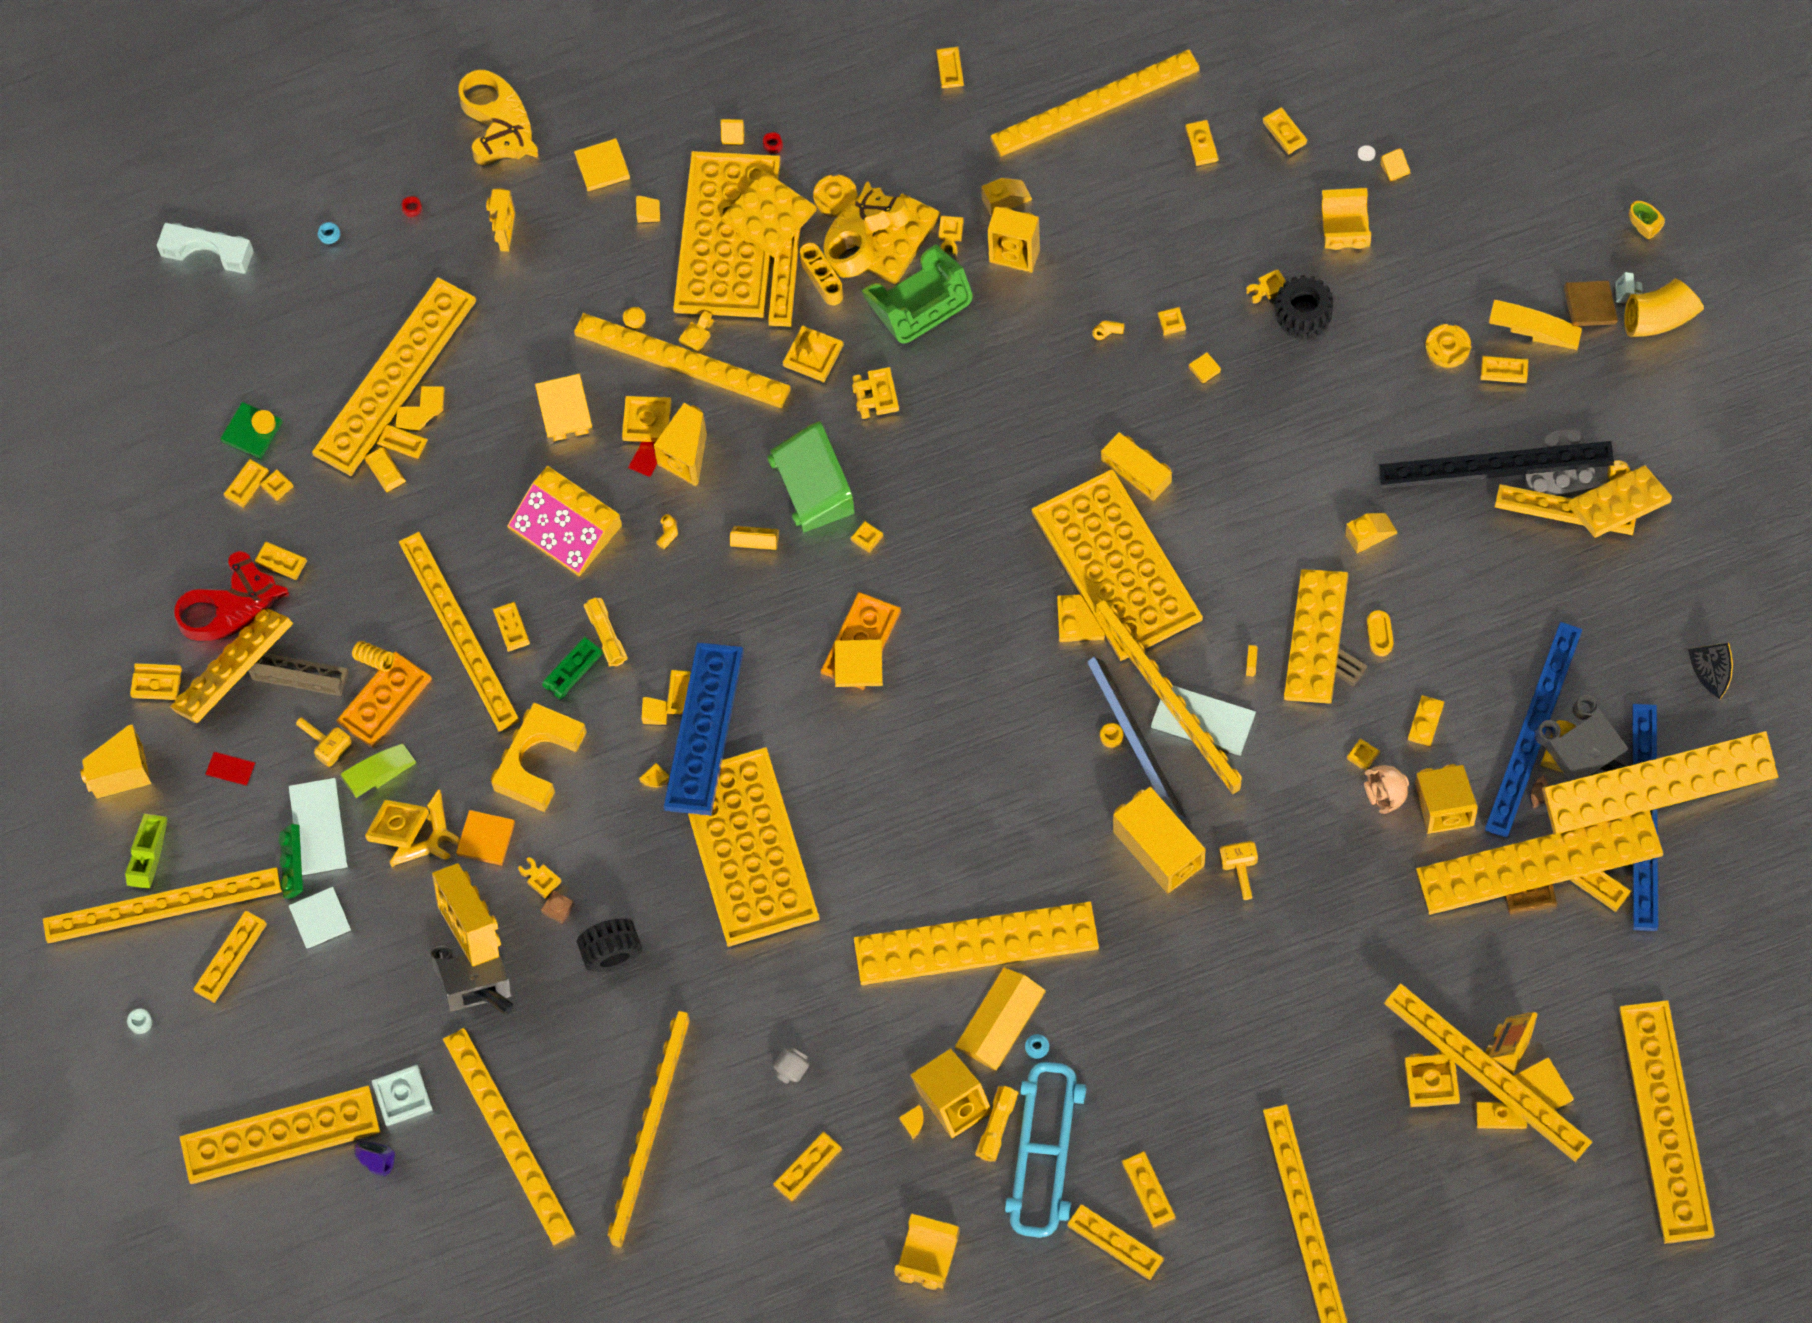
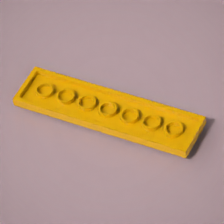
M368 1085L179 1137L190 1184L376 1135L381 1132L371 1089Z

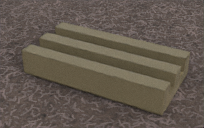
M1339 648L1338 656L1358 668L1359 671L1337 658V665L1355 675V677L1349 676L1337 667L1336 676L1354 687L1367 670V665Z

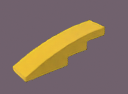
M1495 299L1489 320L1490 324L1511 328L1512 333L1532 336V341L1575 350L1578 349L1582 331L1581 327L1572 326L1571 323L1560 318Z

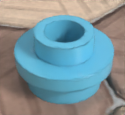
M331 222L323 223L318 230L319 240L325 244L335 243L340 237L339 227Z
M1038 1034L1030 1036L1025 1043L1026 1053L1035 1059L1043 1058L1049 1051L1048 1040ZM1040 1043L1042 1046L1039 1049H1035L1033 1044Z

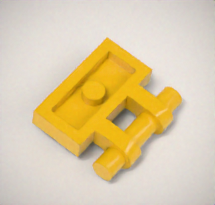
M890 367L868 371L869 380L862 381L861 375H854L852 377L854 383L852 389L857 397L856 407L862 419L870 417V408H875L877 415L899 411ZM871 390L873 398L866 399L865 391Z

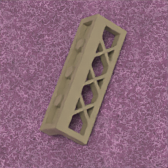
M264 653L248 670L252 680L342 696L349 672L348 668ZM263 660L272 661V662L274 663L275 667H274V666H269V665H263V664H262V661H263ZM294 665L298 671L285 669L284 667ZM316 669L320 675L306 673V671ZM332 673L341 674L340 679L327 676Z

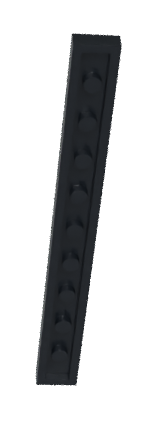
M1612 441L1387 463L1379 464L1381 489L1614 466Z

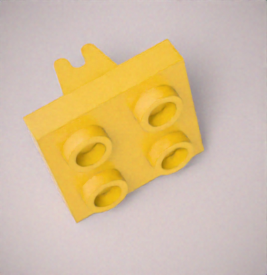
M802 325L783 361V366L825 382L844 346L843 341Z

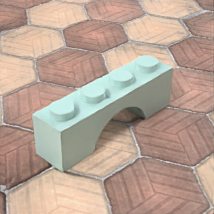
M165 223L157 243L161 257L182 261L193 251L207 249L214 251L220 256L225 270L246 274L253 254L250 240L245 237L227 236L222 232H208L199 227L194 229L188 228L179 223Z

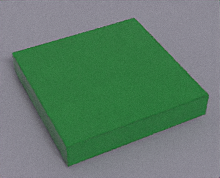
M242 402L220 440L224 444L261 459L283 421L281 418L274 416L275 428L270 433L260 434L253 428L252 417L261 410Z

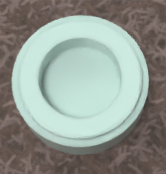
M135 1009L128 1015L127 1024L132 1032L143 1034L151 1028L152 1017L145 1009Z

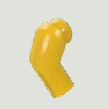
M1104 320L1094 327L1092 335L1095 339L1102 340L1111 333L1123 334L1125 323Z
M669 514L661 518L664 534L656 541L657 545L662 549H665L678 535L677 521Z

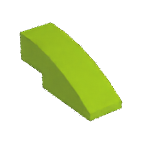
M400 744L357 763L341 773V777L355 798H357L374 786L378 789L414 765L416 761L406 747Z
M150 814L143 815L131 847L132 856L125 872L127 886L151 888L163 846L167 817Z

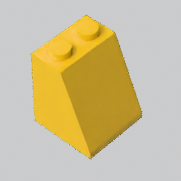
M580 374L535 384L548 438L558 441L566 439V434L575 432V436L589 433L588 429L592 428Z
M683 403L654 444L658 466L694 486H697L699 483L707 436L704 415L697 406H689Z
M133 724L125 727L82 760L84 769H80L83 783H86L88 791H92L96 799L151 784L142 741Z
M1449 764L1442 769L1433 770L1432 768H1426L1416 773L1415 784L1427 834L1474 826L1478 808L1464 765Z
M951 1048L911 1074L917 1091L952 1139L992 1113L980 1082Z

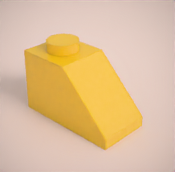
M1000 178L981 186L982 201L991 217L995 206L1012 209L1032 200L1022 180Z
M1367 513L1346 524L1345 536L1358 554L1397 534V530L1386 513Z

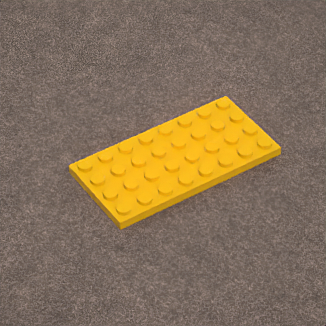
M692 151L673 308L674 313L702 314L704 311H707L712 315L764 318L771 255L723 223L722 216L763 171L779 181L780 156Z
M1113 469L1031 509L1034 518L1103 630L1120 662L1128 658V655L1097 616L1096 605L1104 600L1108 606L1112 605L1118 613L1117 618L1122 624L1126 623L1132 632V638L1135 642L1139 641L1144 649L1203 620V616Z
M767 747L722 760L712 815L687 814L727 947L820 920Z

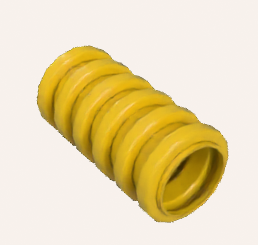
M365 641L357 642L352 650V656L356 661L375 667L383 672L389 671L394 665L395 656L392 652Z

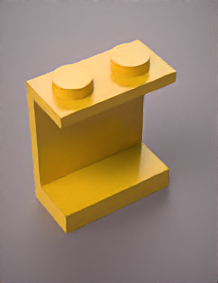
M1367 188L1322 190L1321 206L1325 248L1339 250L1345 247L1361 249L1370 246L1371 231H1369Z
M911 1214L908 1223L909 1231L899 1264L895 1266V1275L899 1277V1280L906 1283L916 1281L923 1283L922 1286L928 1289L936 1290L937 1287L943 1289L959 1237V1226Z

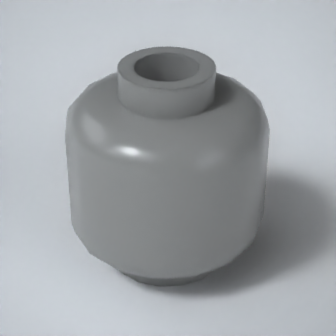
M793 1046L791 1049H783L773 1064L774 1069L778 1072L776 1077L786 1084L790 1080L799 1082L809 1067L808 1056Z

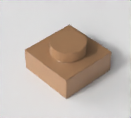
M553 891L541 911L546 916L563 924L575 903L571 899Z

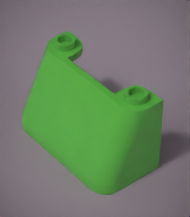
M937 244L922 254L920 259L922 270L895 287L886 291L882 284L873 283L862 290L867 303L895 339L902 344L911 342L967 307L972 301V291L963 267Z
M820 421L810 424L770 450V455L767 456L771 469L776 468L780 472L794 505L795 513H792L796 527L801 526L803 533L855 514L851 490Z

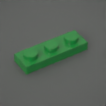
M290 824L283 829L278 839L281 845V888L283 889V898L293 899L303 892L300 825Z

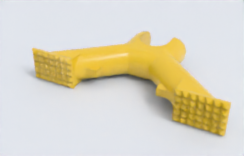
M439 789L435 792L430 802H428L429 804H427L430 812L427 820L431 821L432 834L426 841L416 844L412 843L409 849L399 847L394 853L395 855L389 860L392 868L397 864L429 854H434L443 860H447L451 855L439 848L440 843L449 841L459 845V837L446 828L442 794Z

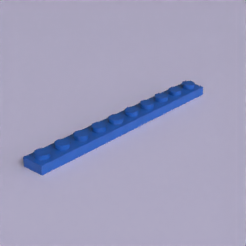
M1560 622L1485 831L1505 838L1509 836L1541 744L1535 739V730L1543 721L1550 720L1582 634L1583 629L1563 622ZM1547 728L1542 729V732L1545 735Z
M1632 705V765L1657 759V705ZM1657 809L1649 810L1658 835ZM1658 857L1633 863V930H1658Z

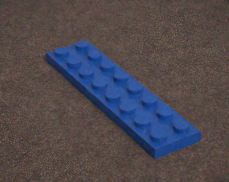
M697 643L664 802L665 811L712 815L744 654L743 647Z

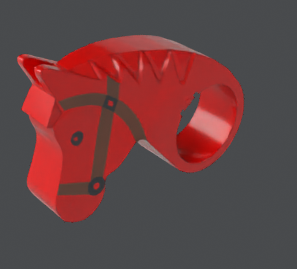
M237 551L231 554L228 560L232 574L231 589H195L186 592L176 602L174 609L175 619L180 632L191 640L213 641L223 639L249 626L260 611L269 609L276 600L288 597V588L276 585L273 575L268 576L260 572L249 554ZM207 603L216 609L217 617H214L212 622L204 627L193 628L182 621L184 611L192 604Z

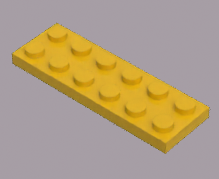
M1301 569L1284 699L1287 701L1332 704L1348 572Z
M268 608L260 611L250 625L243 628L239 636L224 648L222 654L216 660L211 661L207 669L192 681L191 686L184 693L177 696L175 702L170 707L175 713L198 723L293 624L291 620Z

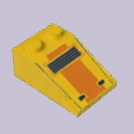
M1535 1012L1506 1017L1504 1024L1499 1023L1493 1036L1497 1038L1494 1045L1489 1044L1485 1051L1490 1058L1512 1076L1532 1037L1538 1016Z

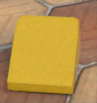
M721 119L722 144L743 145L745 134L743 120Z
M1401 148L1381 156L1380 165L1390 182L1410 174V169Z
M636 196L638 223L660 221L659 200Z
M643 697V724L666 725L667 702Z

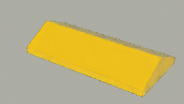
M1003 968L955 1045V1049L997 1072L1046 991L1027 976Z

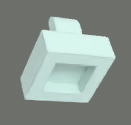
M1625 272L1615 282L1616 302L1624 304L1630 295L1643 292L1642 283L1634 282L1633 273Z

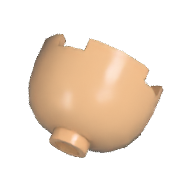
M1379 765L1365 772V775L1368 776V781L1364 783L1366 794L1372 805L1377 803L1379 808H1381L1379 810L1380 813L1387 814L1403 805L1407 798L1409 782L1401 771L1394 766Z

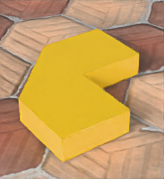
M421 386L420 407H398L396 428L404 431L421 430L430 419L439 415L444 410L445 388Z

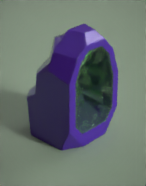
M367 1141L359 1142L355 1145V1157L371 1173L386 1176L391 1172L395 1159V1152L391 1148Z

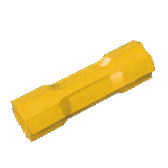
M595 597L588 600L583 606L590 623L594 625L601 641L602 651L609 667L623 664L628 658L621 641L617 639L610 623L609 613L603 599Z
M998 1086L985 1133L981 1136L976 1151V1156L983 1160L996 1162L1002 1145L1001 1138L1019 1094L1013 1088Z

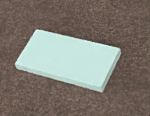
M1173 686L1172 691L1176 696L1180 695L1186 703L1185 708L1190 714L1194 713L1203 732L1207 731L1214 740L1213 745L1217 749L1241 756L1256 712ZM1160 699L1151 728L1191 740Z
M336 778L289 786L293 824L300 825L302 875L347 868Z

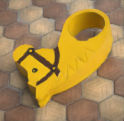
M475 70L465 75L459 84L461 108L468 116L489 126L486 136L477 138L472 144L475 162L480 165H489L505 157L516 158L517 160L525 155L538 157V148L532 142L528 116L513 88L504 79L490 71ZM483 84L494 88L498 93V98L496 101L485 105H476L469 102L465 98V94L473 86Z
M868 181L865 183L861 195L843 209L833 221L825 236L824 255L836 275L848 278L864 272L874 259L873 233L890 225L900 227L909 222L911 214L901 197L886 196L881 187L872 189ZM860 247L854 255L845 259H838L847 248Z

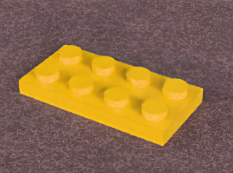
M903 193L899 197L905 202L911 218L903 226L895 227L890 225L875 233L873 236L874 259L866 269V271L894 285H897L941 217L940 211Z
M1644 465L1569 500L1568 507L1593 537L1596 538L1670 503L1672 496Z

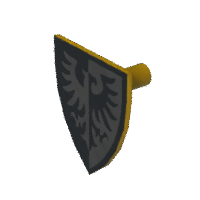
M1722 643L1688 649L1691 664L1699 681L1710 693L1721 699L1728 689L1732 678L1733 661L1730 644Z

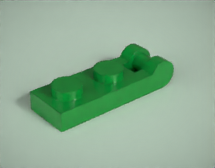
M584 637L542 683V687L547 691H553L554 696L562 700L574 684L603 654L602 650ZM559 678L564 681L561 685L556 683Z

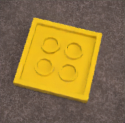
M763 171L722 216V222L772 257H775L817 210L816 206Z

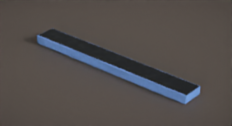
M1093 657L1088 661V664L1155 792L1182 822L1187 817L1105 662Z

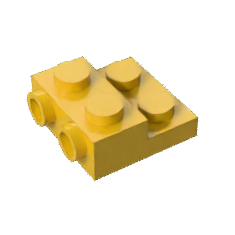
M496 188L492 189L491 198H487L486 208L487 211H490L489 221L492 222V231H495V242H498L500 251H509L515 209L510 190Z
M1436 1052L1432 1056H1423V1054L1417 1053L1405 1058L1404 1069L1410 1107L1459 1104L1456 1066L1453 1060L1443 1052Z

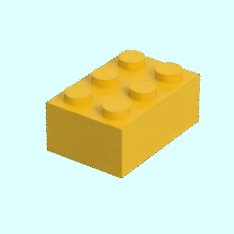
M995 206L988 227L989 262L1033 272L1040 251L1039 217L1029 212L1021 213L1013 211L1008 207L1000 208Z

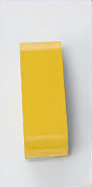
M804 244L800 249L803 269L827 304H839L843 299L840 279L816 244ZM808 256H815L811 259L806 258ZM821 272H822V273H826L825 275H822V276L817 275L818 273H821ZM832 289H833V290H837V291L834 292V293L828 292V291H830V290H832Z

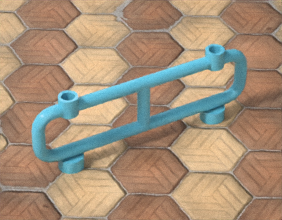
M1039 1063L1030 1070L1028 1081L1022 1080L1021 1095L1026 1097L1012 1198L1007 1197L1005 1212L1010 1213V1224L1013 1230L1024 1236L1047 1237L1057 1229L1059 1221H1070L1071 1202L1062 1201L1073 1106L1074 1103L1084 1104L1086 1085L1076 1084V1074L1072 1068L1065 1064ZM1042 1072L1061 1073L1067 1078L1059 1146L1029 1143L1037 1093V1080ZM1028 1152L1057 1155L1049 1223L1041 1228L1024 1226L1020 1222Z

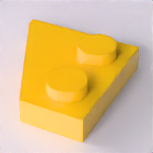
M1081 595L1057 596L1059 642L1104 640L1103 630Z

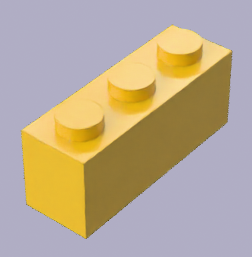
M1118 432L1101 450V461L1153 501L1172 482L1171 469L1165 463L1156 461L1148 450L1139 448L1129 436H1124Z

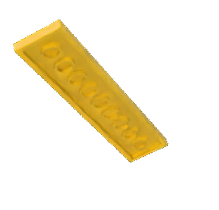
M438 277L312 451L313 456L352 476L382 434L385 426L395 416L398 407L403 405L473 307L476 298Z
M1765 731L1544 787L1542 791L1555 835L1778 778V773L1768 735Z
M1648 810L1564 833L1551 834L1416 868V873L1428 913L1431 915L1663 856V850L1650 811Z
M1091 901L854 937L861 985L1099 949Z
M1667 1000L1620 1006L1621 1024L1664 1244L1713 1238L1715 1234L1669 1002Z

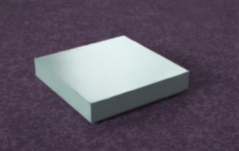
M333 887L289 905L307 949L351 930Z
M417 1064L371 1080L386 1126L433 1110Z

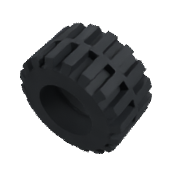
M1301 275L1300 279H1297L1295 276L1291 278V282L1286 281L1283 287H1280L1276 299L1275 313L1278 324H1282L1284 331L1289 330V335L1294 336L1298 334V338H1303V335H1307L1310 338L1313 337V333L1321 334L1322 329L1326 330L1328 323L1331 322L1334 302L1332 292L1330 293L1328 285L1323 286L1324 281L1321 279L1316 281L1314 276L1306 278V275ZM1300 301H1307L1314 304L1316 309L1310 312H1300L1292 305Z
M623 918L598 923L585 930L576 940L585 968L592 972L608 971L621 967L639 956L643 949L633 921Z

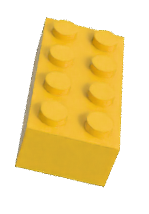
M459 863L432 872L437 907L472 967L498 958V947L501 946V943L495 932L498 929L497 921L493 915H489L486 902L480 900L477 887L471 885L468 872L463 871Z

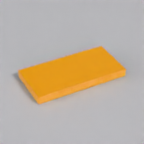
M858 592L835 641L882 639L883 651L901 613V608ZM835 641L821 669V674L834 679ZM855 686V687L864 690L866 686Z
M396 651L393 653L395 661L392 668L387 672L378 670L336 720L338 725L372 749L432 680L429 674Z

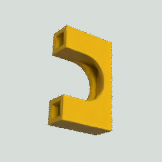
M533 703L531 709H527L524 713L521 728L515 730L512 737L513 743L510 748L505 749L499 769L496 768L492 773L491 783L494 791L545 812L555 794L553 784L526 772L521 766L522 758L531 746L540 742H552L577 752L587 733L584 723Z

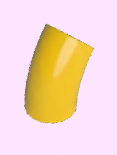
M1674 278L1668 284L1655 291L1629 296L1624 314L1625 330L1629 337H1646L1661 334L1693 319L1704 310V306L1697 295L1685 283Z

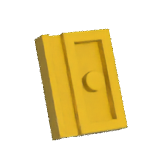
M134 664L135 670L130 692L132 698L175 700L177 698L181 682V665Z

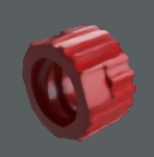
M776 132L764 135L762 140L764 150L769 154L779 153L783 146L781 135ZM774 140L777 144L770 146L768 142Z
M416 196L404 198L402 201V211L405 216L415 217L421 213L422 205L419 198ZM411 203H414L417 206L413 210L407 209V207Z

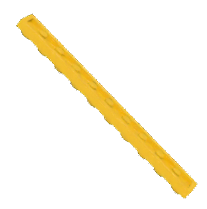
M1188 49L990 135L991 141L999 156L1002 157L1199 71V65Z
M586 313L582 314L574 331L575 336L781 409L791 391V387L784 383Z
M420 532L398 541L498 732L520 722Z
M1104 600L1096 605L1097 616L1232 795L1238 792L1241 788L1242 780L1239 772L1235 768L1231 769L1224 752L1216 749L1213 745L1214 740L1207 731L1203 732L1194 713L1190 714L1185 708L1186 703L1180 695H1175L1172 691L1173 686L1167 677L1163 678L1160 675L1158 665L1153 659H1148L1143 645L1139 641L1135 642L1126 623L1122 624L1117 618L1118 613L1112 605L1108 606Z
M275 867L43 918L45 938L47 943H53L281 893L279 871Z
M1401 983L1386 999L1384 1004L1574 1162L1592 1143L1590 1139Z
M678 1011L677 1017L672 1018L669 1031L672 1034L670 1041L666 1040L663 1047L665 1057L663 1063L659 1062L657 1067V1084L651 1087L649 1099H651L650 1107L645 1108L642 1122H645L642 1131H638L635 1144L638 1147L636 1153H632L629 1159L628 1167L631 1170L629 1176H625L621 1189L624 1193L622 1199H618L616 1202L615 1213L617 1216L615 1223L611 1222L608 1229V1237H610L613 1246L622 1248L690 1022L686 1012Z
M465 1028L443 1039L447 1049L553 1246L574 1235L575 1232Z
M1287 1104L1263 1110L1264 1120L1320 1323H1347Z

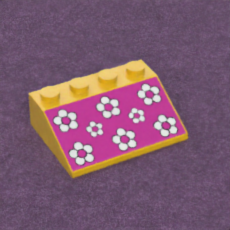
M547 465L532 483L507 527L580 577L622 527L619 513Z

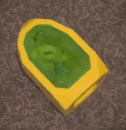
M1634 201L1631 203L1629 217L1632 224L1645 238H1653L1664 226V217L1651 204L1644 201Z

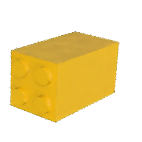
M1150 786L1145 791L1143 789L1138 791L1133 796V800L1128 804L1123 803L1115 809L1113 814V832L1163 890L1169 894L1205 866L1206 849Z

